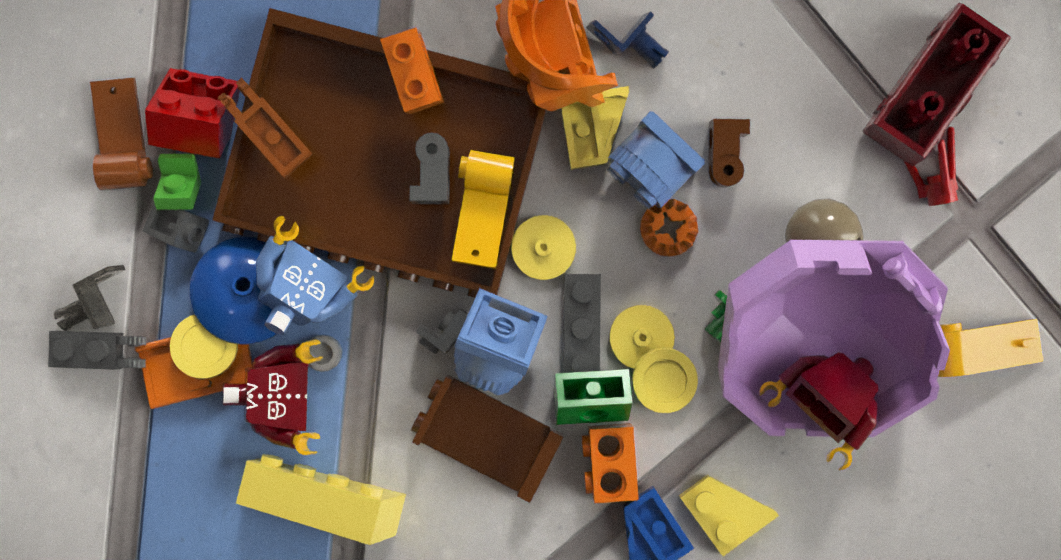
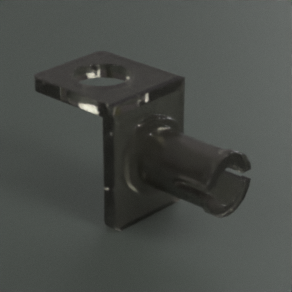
M124 265L105 267L73 284L72 286L78 296V300L54 311L55 320L63 316L66 318L58 322L57 325L64 331H67L89 319L94 329L115 324L98 284L125 271Z

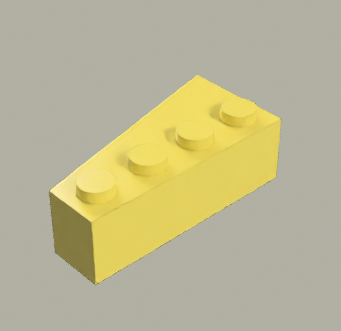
M262 454L261 459L246 461L236 504L368 545L396 536L406 494L371 484L352 481L342 475L316 472V468L308 465L295 464L292 466L284 464L283 458L274 455Z

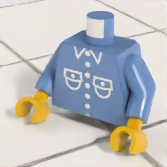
M284 216L277 217L274 221L276 234L269 237L256 259L257 286L261 289L258 299L273 309L264 325L279 335L285 334L291 321L299 326H304L310 322L321 323L340 313L357 297V290H369L374 284V276L366 283L357 282L356 277L364 271L363 266L355 268L352 272V281L346 283L345 281L348 276L293 241L299 232L296 222H294L290 231H280V227L285 221Z

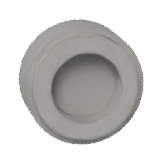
M328 335L312 338L311 340L317 339L321 344L310 346V354L313 357L323 356V358L308 365L320 372L335 368L342 358L340 343Z

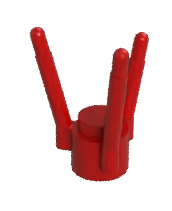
M952 126L947 129V153L943 139L937 144L940 174L928 176V184H924L915 165L911 166L904 162L917 187L919 199L927 197L929 206L958 201L956 192L958 186L956 181L955 129Z

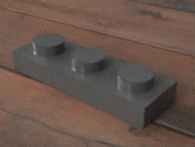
M564 274L563 373L600 371L601 274Z

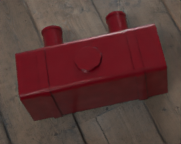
M958 3L945 14L940 23L930 32L923 47L888 96L877 106L873 112V117L862 130L865 135L911 166L925 160L933 147L940 142L948 126L969 103L973 96V91L988 70L998 61L999 55L1011 40L1007 33L962 3Z

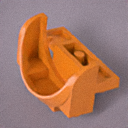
M502 0L501 4L495 6L498 16L496 28L507 51V54H505L507 68L513 76L530 82L527 84V91L531 101L536 106L551 112L575 102L595 107L605 103L602 92L618 86L615 73L611 72L603 76L597 75L577 0H544L541 2L539 0Z

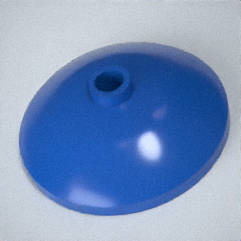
M237 237L215 245L202 256L191 277L190 301L197 319L212 335L229 343L241 345L256 344L277 335L264 325L273 309L258 299L261 289L257 286L256 259L266 242L259 241L256 237ZM241 280L250 282V287L245 292L237 290V284Z

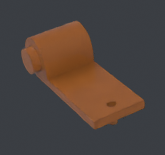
M123 78L90 82L100 154L95 155L93 159V175L98 189L104 191L145 187L148 179L153 177V166L151 159L146 157L136 79Z

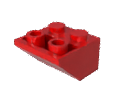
M170 68L145 109L148 145L220 159L232 134L234 116L220 102L218 97L225 93L237 104L240 93L236 84L237 81L221 76L194 73L185 69Z

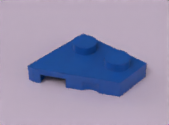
M654 486L638 495L639 500L628 501L623 505L629 560H678L695 549Z

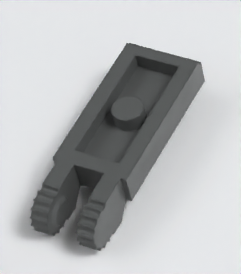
M49 331L48 367L109 370L145 368L146 359H141L140 357L123 358V345L130 347L146 345V336H123L124 333Z

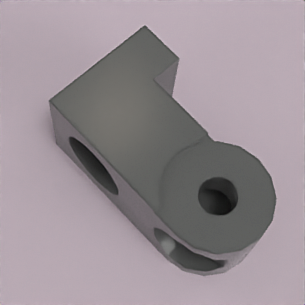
M432 132L426 133L419 138L415 147L416 155L421 161L420 186H410V202L412 204L449 205V147L441 135Z

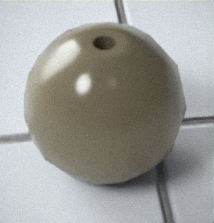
M830 198L815 199L799 207L788 221L785 230L786 243L789 240L863 241L864 237L858 216L844 203Z

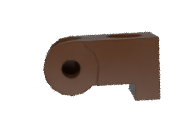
M712 119L709 122L708 173L712 183L718 187L726 188L733 186L743 178L744 165L739 159L740 137L750 134V119Z

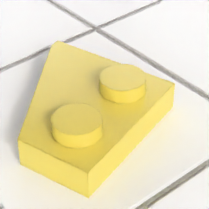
M629 86L613 88L602 92L605 103L595 107L575 102L561 108L571 170L607 164L629 94Z
M706 475L679 495L722 556H725L779 516L769 506L750 498L748 495L725 485L709 475Z

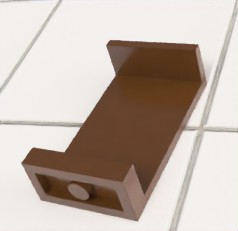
M447 375L444 381L437 379L427 397L433 401L427 414L420 411L410 430L416 433L412 443L418 446L420 443H423L517 491V497L530 503L564 438L563 433L450 375Z

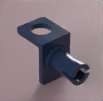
M651 11L642 15L621 41L616 39L597 20H593L586 26L615 55L631 47L653 69L663 61L661 58H665L669 53L667 49L663 48L645 31L647 29L646 25L654 16Z

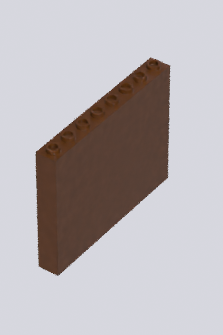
M269 8L249 86L259 98L263 97L313 155L285 179L237 126L212 220L223 223L222 231L243 236L246 229L258 232L257 240L267 242L270 236H275L276 234L274 221L277 217L284 216L285 221L280 227V231H290L294 222H296L299 232L293 241L311 253H314L315 248L329 251L327 259L348 264L350 257L363 260L362 266L365 269L383 273L385 267L399 270L398 278L417 283L419 277L423 276L434 279L432 287L453 292L454 286L457 285L468 288L467 296L473 298L476 297L479 288L498 295L547 110L536 106L531 101L527 91V84L530 82L513 76L509 71L427 50L444 103L408 114L403 110L380 41L381 37ZM245 97L242 113L253 105L248 97ZM432 132L441 135L449 147V205L412 204L410 202V186H420L421 161L416 155L415 147L419 138L426 133ZM470 150L515 157L496 269L452 262L465 189V179L458 178L461 157H469Z

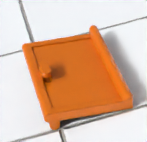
M171 337L135 347L139 357L146 359V366L142 368L150 409L222 392L223 383L245 384V369L252 367L253 363L249 345L238 344L236 358L227 371L214 378L197 379L188 376L175 365L170 353Z

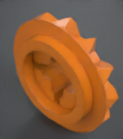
M669 199L662 208L654 205L649 210L647 209L640 225L641 236L646 246L654 253L667 257L677 256L693 246L699 232L697 216L687 204L675 199ZM663 213L666 214V217H669L671 222L683 221L684 223L675 230L676 243H674L673 238L668 233L655 234V231L660 230V227L664 225L663 219L665 217Z

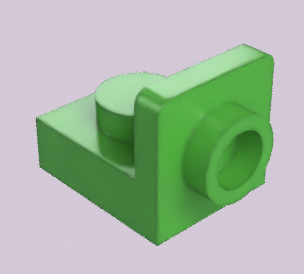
M160 154L158 164L161 178L153 198L156 210H193L201 186V177L195 155Z

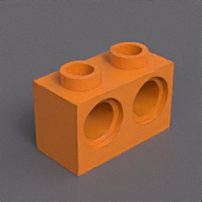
M415 27L380 39L404 112L412 114L444 103L422 33Z
M631 423L588 426V435H582L583 457H590L591 471L584 472L586 494H593L594 503L639 500L633 425ZM607 435L614 436L618 440L616 450L609 454L598 450L600 439ZM609 472L617 473L620 476L619 485L612 490L605 489L600 485L603 475Z

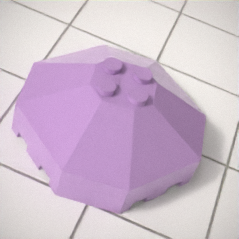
M789 240L728 285L718 362L723 397L769 436H785V428L805 429L807 436L831 437L785 394L789 390L788 388L782 391L781 402L775 407H769L768 403L777 396V392L770 389L760 396V388L765 382H777L780 379L779 375L803 356L825 355L831 357L839 352L844 353L851 361L862 357L872 364L874 372L870 378L878 384L879 388L873 398L877 403V423L875 429L869 435V437H875L937 399L940 388L937 377L939 370H945L950 351L939 324L948 288L903 241Z

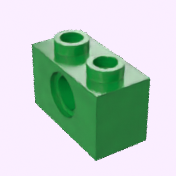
M629 369L555 373L553 394L556 425L629 421L633 404Z

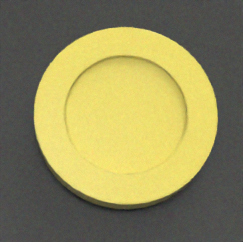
M539 215L527 219L517 228L512 239L511 251L517 267L524 274L538 280H549L560 276L571 266L576 253V242L571 229L563 221L553 216Z
M636 305L625 309L615 318L610 328L609 341L614 355L621 363L633 369L638 360L647 352L656 348H673L674 329L670 320L663 312L651 306Z
M195 314L181 321L173 331L170 339V353L175 365L188 376L197 379H210L223 374L233 364L238 351V344L223 341L212 335L199 322Z
M666 347L653 349L644 354L634 367L632 374L634 393L646 408L654 412L672 413L682 409L692 400L697 390L698 376L694 364L685 354L676 349Z

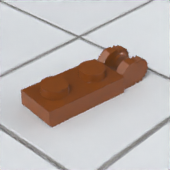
M241 77L236 84L240 92L252 101L253 105L242 113L235 101L225 93L221 94L218 99L234 116V122L286 179L313 154L263 97L259 98Z

